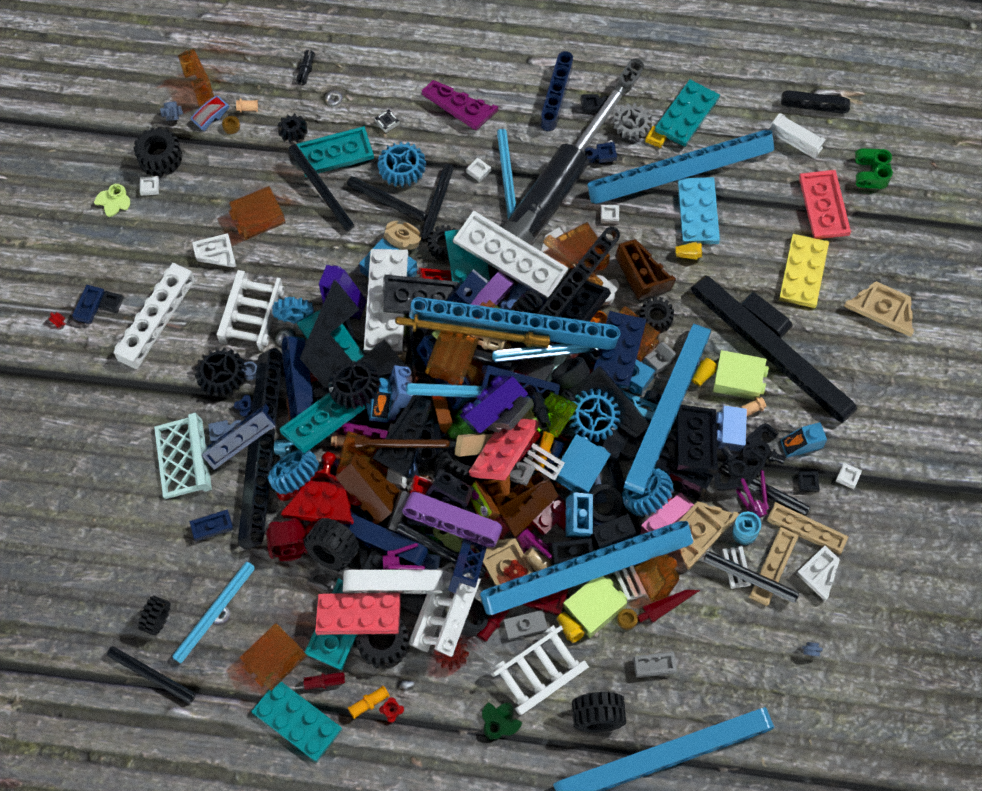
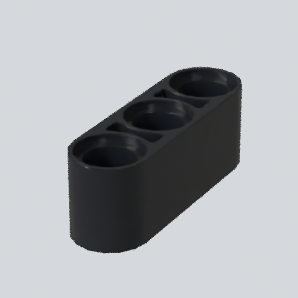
M751 292L740 303L780 338L793 327L789 318L754 292Z

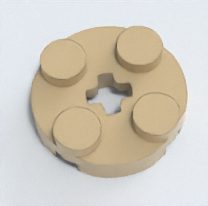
M392 221L387 224L383 239L399 250H411L418 247L421 237H419L420 232L416 227L406 222L403 225L397 224L398 221Z

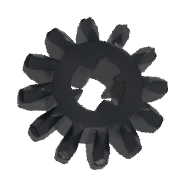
M295 113L293 116L287 114V118L281 117V122L278 123V134L282 137V140L284 142L288 141L290 144L293 141L298 143L299 139L304 140V135H307L308 130L307 122L303 120V117H297Z
M526 291L525 294H522L514 302L511 310L536 314L540 311L543 301L537 293Z

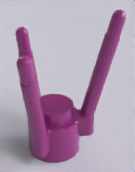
M763 470L760 471L763 503L760 500H753L744 478L741 479L750 503H747L739 489L736 490L747 511L755 513L759 518L766 516V510L770 509L767 503Z
M528 529L524 530L517 537L516 540L519 542V546L524 554L526 553L525 548L530 549L535 546L549 559L552 558V555L547 552V550L549 551L548 545Z
M414 543L396 550L387 551L388 555L383 556V570H424V566L400 565L399 557H395L396 554L418 547V544Z

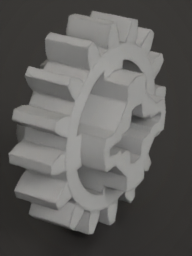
M628 103L626 108L621 106L620 111L616 110L613 123L614 129H617V134L622 133V138L629 136V140L632 137L638 140L639 135L645 137V132L649 133L652 125V116L648 114V109L643 110L642 105L638 108L636 103H634L633 107H630Z

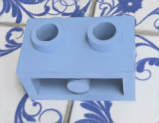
M723 406L720 412H717L718 449L728 446L730 450L741 451L746 445L747 409Z

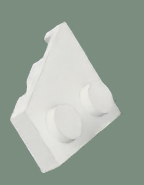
M228 233L192 242L197 261L236 267Z

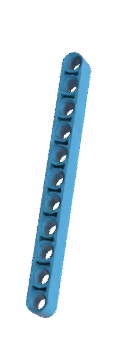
M770 130L759 131L593 180L587 184L590 202L594 204L602 203L770 153L774 150L773 133Z
M416 297L412 300L409 312L411 319H414L415 314H417L418 320L521 335L533 332L534 335L550 336L551 342L606 350L616 347L621 334L618 327L609 324Z
M693 323L628 473L624 488L642 495L644 494L706 347L711 329Z
M679 521L485 589L480 593L485 613L493 615L687 547L694 542L689 523L687 521Z
M764 707L554 783L553 787L555 791H605L766 733L775 727L767 708Z

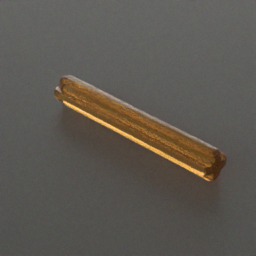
M548 235L543 240V243L569 267L574 269L579 260L551 235ZM593 272L587 279V281L603 285V281Z

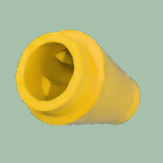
M696 241L676 246V257L695 260L702 258V243H697Z
M709 358L701 360L691 381L700 387L716 372L717 364Z
M566 612L561 613L556 620L562 626V631L568 641L575 643L584 636L583 627Z

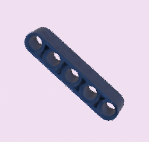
M568 51L559 53L541 113V127L545 131H553L557 127L573 69V55Z
M284 336L281 349L290 419L292 420L313 405L314 401L310 371L300 359L306 341L302 337Z
M352 513L353 525L343 524L355 535L360 544L371 549L374 548L388 555L387 551L417 543ZM417 543L418 547L396 554L395 557H399V561L404 564L421 566L429 550Z

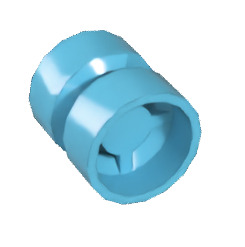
M749 511L738 515L732 528V536L736 542L742 545H749L756 540L761 529V520L758 515Z

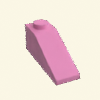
M679 493L668 504L663 505V509H658L656 513H653L641 525L640 534L642 535L678 522L694 504L682 493Z

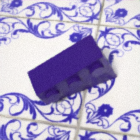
M326 265L319 282L323 304L333 281L336 280L360 309L351 318L360 320L367 300L344 269L337 265Z
M496 376L490 382L492 385L487 390H481L476 395L477 399L473 403L469 402L462 408L463 412L460 414V417L469 425L474 433L480 434L494 423L506 408L511 409L514 406L512 403L520 395L523 398L528 395L513 376Z

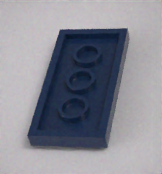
M609 311L606 324L618 327L621 334L614 349H599L600 355L598 356L600 358L596 360L594 370L601 366L618 387L629 390L647 319Z

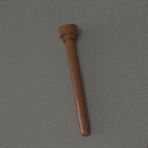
M357 435L355 439L356 451H366L370 447L447 448L450 446L448 440L370 439L365 435Z

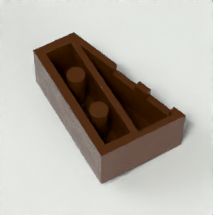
M634 239L620 243L615 258L638 301L671 291L676 278L673 275L670 276L663 269L664 266L661 263L658 264L651 257L652 254Z
M355 453L340 467L336 478L351 496L355 495L362 503L361 509L363 511L367 509L374 518L372 522L378 525L391 514L400 490L384 478L379 471L371 467L364 458Z
M539 471L531 476L527 485L517 484L510 489L509 495L493 499V502L501 514L499 517L513 536L516 537L558 497V494L549 477Z

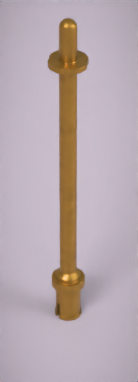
M415 314L414 319L395 318L396 324L412 326L413 332L419 327L522 342L529 348L536 346L548 349L550 336L534 335L533 332L521 335L418 320L417 314Z

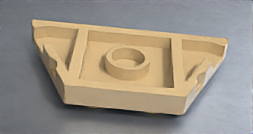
M877 281L871 284L868 289L859 292L853 299L847 300L844 307L907 336L911 337L914 332V328H912L911 297Z
M697 501L679 520L689 523L694 541L691 545L679 549L688 570L735 522L739 515L738 512L731 513L722 510L720 507L708 506Z
M498 539L495 547H487L482 564L486 568L494 586L534 572L528 561L524 558V553L516 539Z

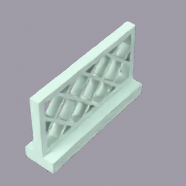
M196 413L188 414L189 418L154 427L162 492L165 499L198 490H212L209 464L202 456L206 447L203 421ZM188 424L187 432L184 435L178 432L180 427ZM169 429L172 431L166 440L162 439L161 431ZM175 434L182 437L176 447L170 443ZM187 440L190 442L191 447L185 453L180 448ZM169 445L174 450L167 458L163 455V451ZM177 452L184 455L179 464L172 461ZM188 458L193 460V465L189 471L182 467ZM169 463L176 466L171 475L166 474L165 471ZM180 469L186 472L181 482L174 479ZM193 476L196 485L190 487L184 485L189 477ZM172 480L179 484L174 491L168 492V486Z

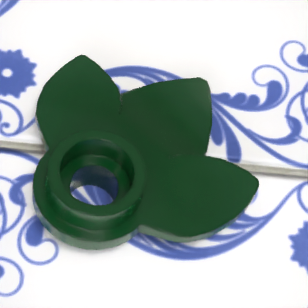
M488 702L482 710V718L485 722L484 734L489 739L495 740L502 735L511 736L519 731L522 726L520 720L513 719V706L511 702L504 703L497 708ZM496 726L498 731L493 733L490 731V728Z

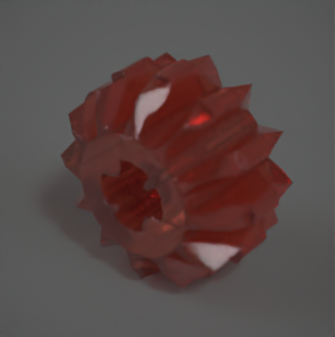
M459 638L455 647V655H452V657L434 650V654L437 655L435 658L436 663L442 662V669L448 665L449 671H452L455 665L459 670L461 668L460 663H467V660L464 658L469 656V652L466 651L468 648L467 644H462V638Z

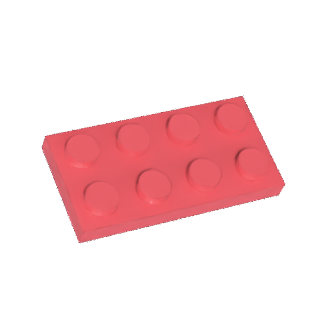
M836 170L801 173L799 180L813 238L825 239L850 236L851 230Z
M521 419L512 430L502 429L499 433L494 432L469 470L470 476L473 478L505 481L538 429V421L534 419Z
M400 593L318 594L315 632L317 635L399 634Z

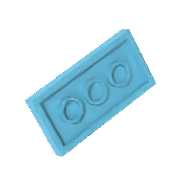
M714 177L679 179L677 183L682 245L696 241L702 244H719L720 236Z

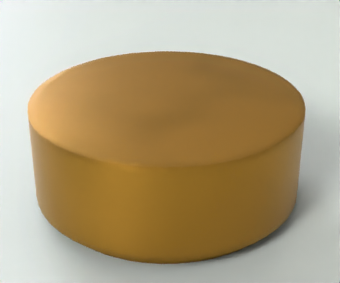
M235 116L224 118L222 121L223 130L227 134L237 133L240 130L239 119Z
M623 609L619 612L617 623L622 629L631 630L637 625L638 617L634 610Z

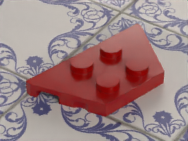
M308 481L281 513L282 517L287 519L298 518L300 520L318 521L321 518H330L341 524L353 525L354 523L350 512L351 505L348 500V492L341 483Z

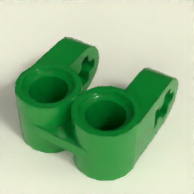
M867 148L856 150L855 162L860 165H871L872 172L865 171L856 174L857 187L884 189L889 185L893 175L891 169L892 154L890 151Z

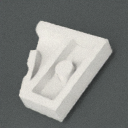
M824 546L797 572V575L826 601L829 597L840 559Z

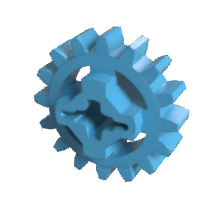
M285 297V300L278 299V302H274L272 314L278 321L282 320L285 323L289 321L296 324L313 314L312 303H309V300Z

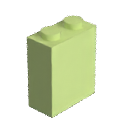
M721 350L713 392L755 400L756 397L759 398L760 394L764 395L766 383H763V377L767 378L769 366H765L766 359Z
M606 575L590 580L563 604V609L583 627V631L589 638L594 636L627 606L625 594L620 590L617 591L613 587L612 580Z

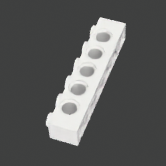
M172 263L165 270L162 280L155 285L154 292L146 299L143 309L136 314L133 324L125 331L124 338L115 346L114 354L118 361L132 368H139L194 283L195 278L192 271L175 263Z

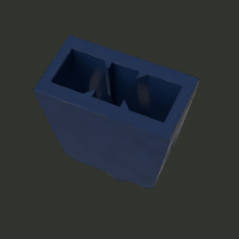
M473 269L458 282L447 298V301L471 304L488 281Z

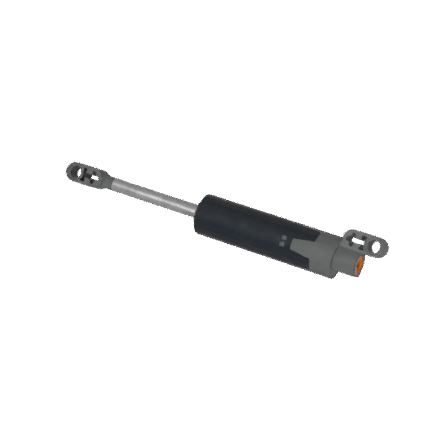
M634 58L629 61L620 74L615 89L575 146L566 143L558 148L505 223L503 229L533 246L589 165V160L584 154V150L623 94L628 93L639 79L644 68V63L640 59ZM512 280L515 283L514 285L517 286L519 282Z

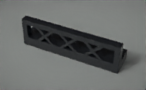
M662 451L654 468H659L668 474L675 491L699 502L703 501L714 476L712 474L677 470V458ZM674 480L680 482L681 485L675 483ZM692 489L701 492V494L694 492Z

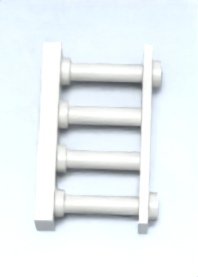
M237 271L217 332L220 344L227 345L229 338L234 337L257 342L259 351L263 352L264 347L269 343L268 334L274 318L272 305H274V302H278V299H280V296H283L285 290L281 278H277L275 286L249 281L245 271ZM249 288L272 293L270 302L246 298L243 295L244 290ZM243 304L267 309L265 318L240 314L238 312L239 306ZM237 321L262 325L259 335L233 330L232 327L234 322Z
M437 568L436 570L444 572V592L427 594L408 644L424 652L429 651L430 645H435V650L452 657L481 579L478 578L475 588L459 583L452 599L449 598L450 591H448L452 574L442 568ZM469 573L462 574V576L474 579ZM445 606H449L446 618L441 617ZM438 625L443 626L439 637H434Z
M553 625L544 631L546 636L507 663L503 660L493 667L495 671L491 675L495 677L500 673L518 700V706L514 708L518 715L524 714L589 668L585 660L581 662L575 661L557 633L563 630L562 626L555 628ZM548 639L552 640L568 664L567 668L569 670L564 674L561 671H557L540 646ZM534 650L551 675L550 679L552 682L547 686L544 683L541 684L524 659V656ZM515 662L518 663L535 688V694L530 698L523 694L507 670Z

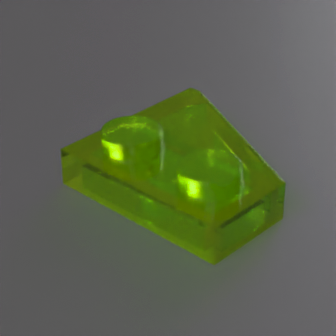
M551 392L544 403L549 410L548 416L551 421L550 433L558 437L578 406L574 402Z

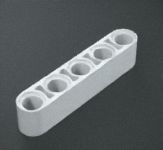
M441 570L343 571V592L439 594L444 592V572Z

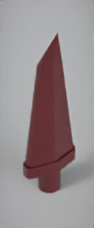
M686 589L651 604H646L642 607L644 612L637 615L639 623L647 619L652 623L656 622L700 590Z

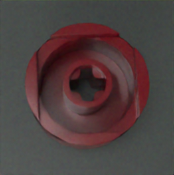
M292 518L289 521H274L268 524L269 528L266 531L268 553L271 559L278 557L279 561H292L301 558L303 552L308 553L304 546V538L307 536L305 525L300 522V519Z

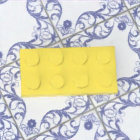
M796 234L792 235L779 301L816 308L829 241Z

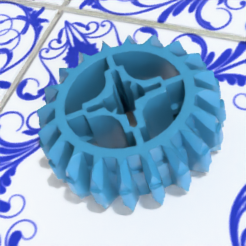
M400 141L399 145L393 143V147L387 145L386 150H382V155H379L377 165L379 174L382 175L384 181L387 180L389 185L394 183V186L397 187L398 184H401L403 188L404 184L411 186V182L417 184V178L422 179V174L425 173L426 161L424 154L420 148H416L415 144L410 146L409 142L403 144ZM411 159L416 162L415 166L410 162ZM389 163L393 166L392 170L388 167Z
M590 389L588 394L582 391V397L576 395L575 400L577 402H570V405L574 408L568 409V412L573 415L567 417V420L574 421L569 425L570 428L577 427L573 432L574 434L580 431L582 432L581 437L587 435V438L591 441L593 436L595 442L599 441V435L602 440L607 439L606 434L609 436L613 435L611 429L616 430L618 428L614 423L620 422V419L615 417L620 414V411H614V408L618 407V403L612 405L611 402L614 398L606 399L608 396L607 392L600 396V389L596 391L595 395L593 389ZM594 400L590 410L580 409L585 401ZM600 403L606 407L608 415L601 411ZM593 411H595L598 415V417L594 419V421L593 419H591L592 417H590V414ZM579 416L587 420L588 429L582 425ZM598 421L608 422L603 430L594 431Z
M298 449L282 457L269 472L270 486L279 494L293 493L294 490H299L301 486H305V483L310 481V478L315 476V472L318 470L319 463L314 453L310 450L303 453Z
M658 468L653 470L643 495L624 487L625 491L621 495L625 508L631 514L641 517L645 515L650 516L652 512L656 513L658 509H663L662 506L664 504H668V499L672 498L671 493L674 491L673 483L668 474Z

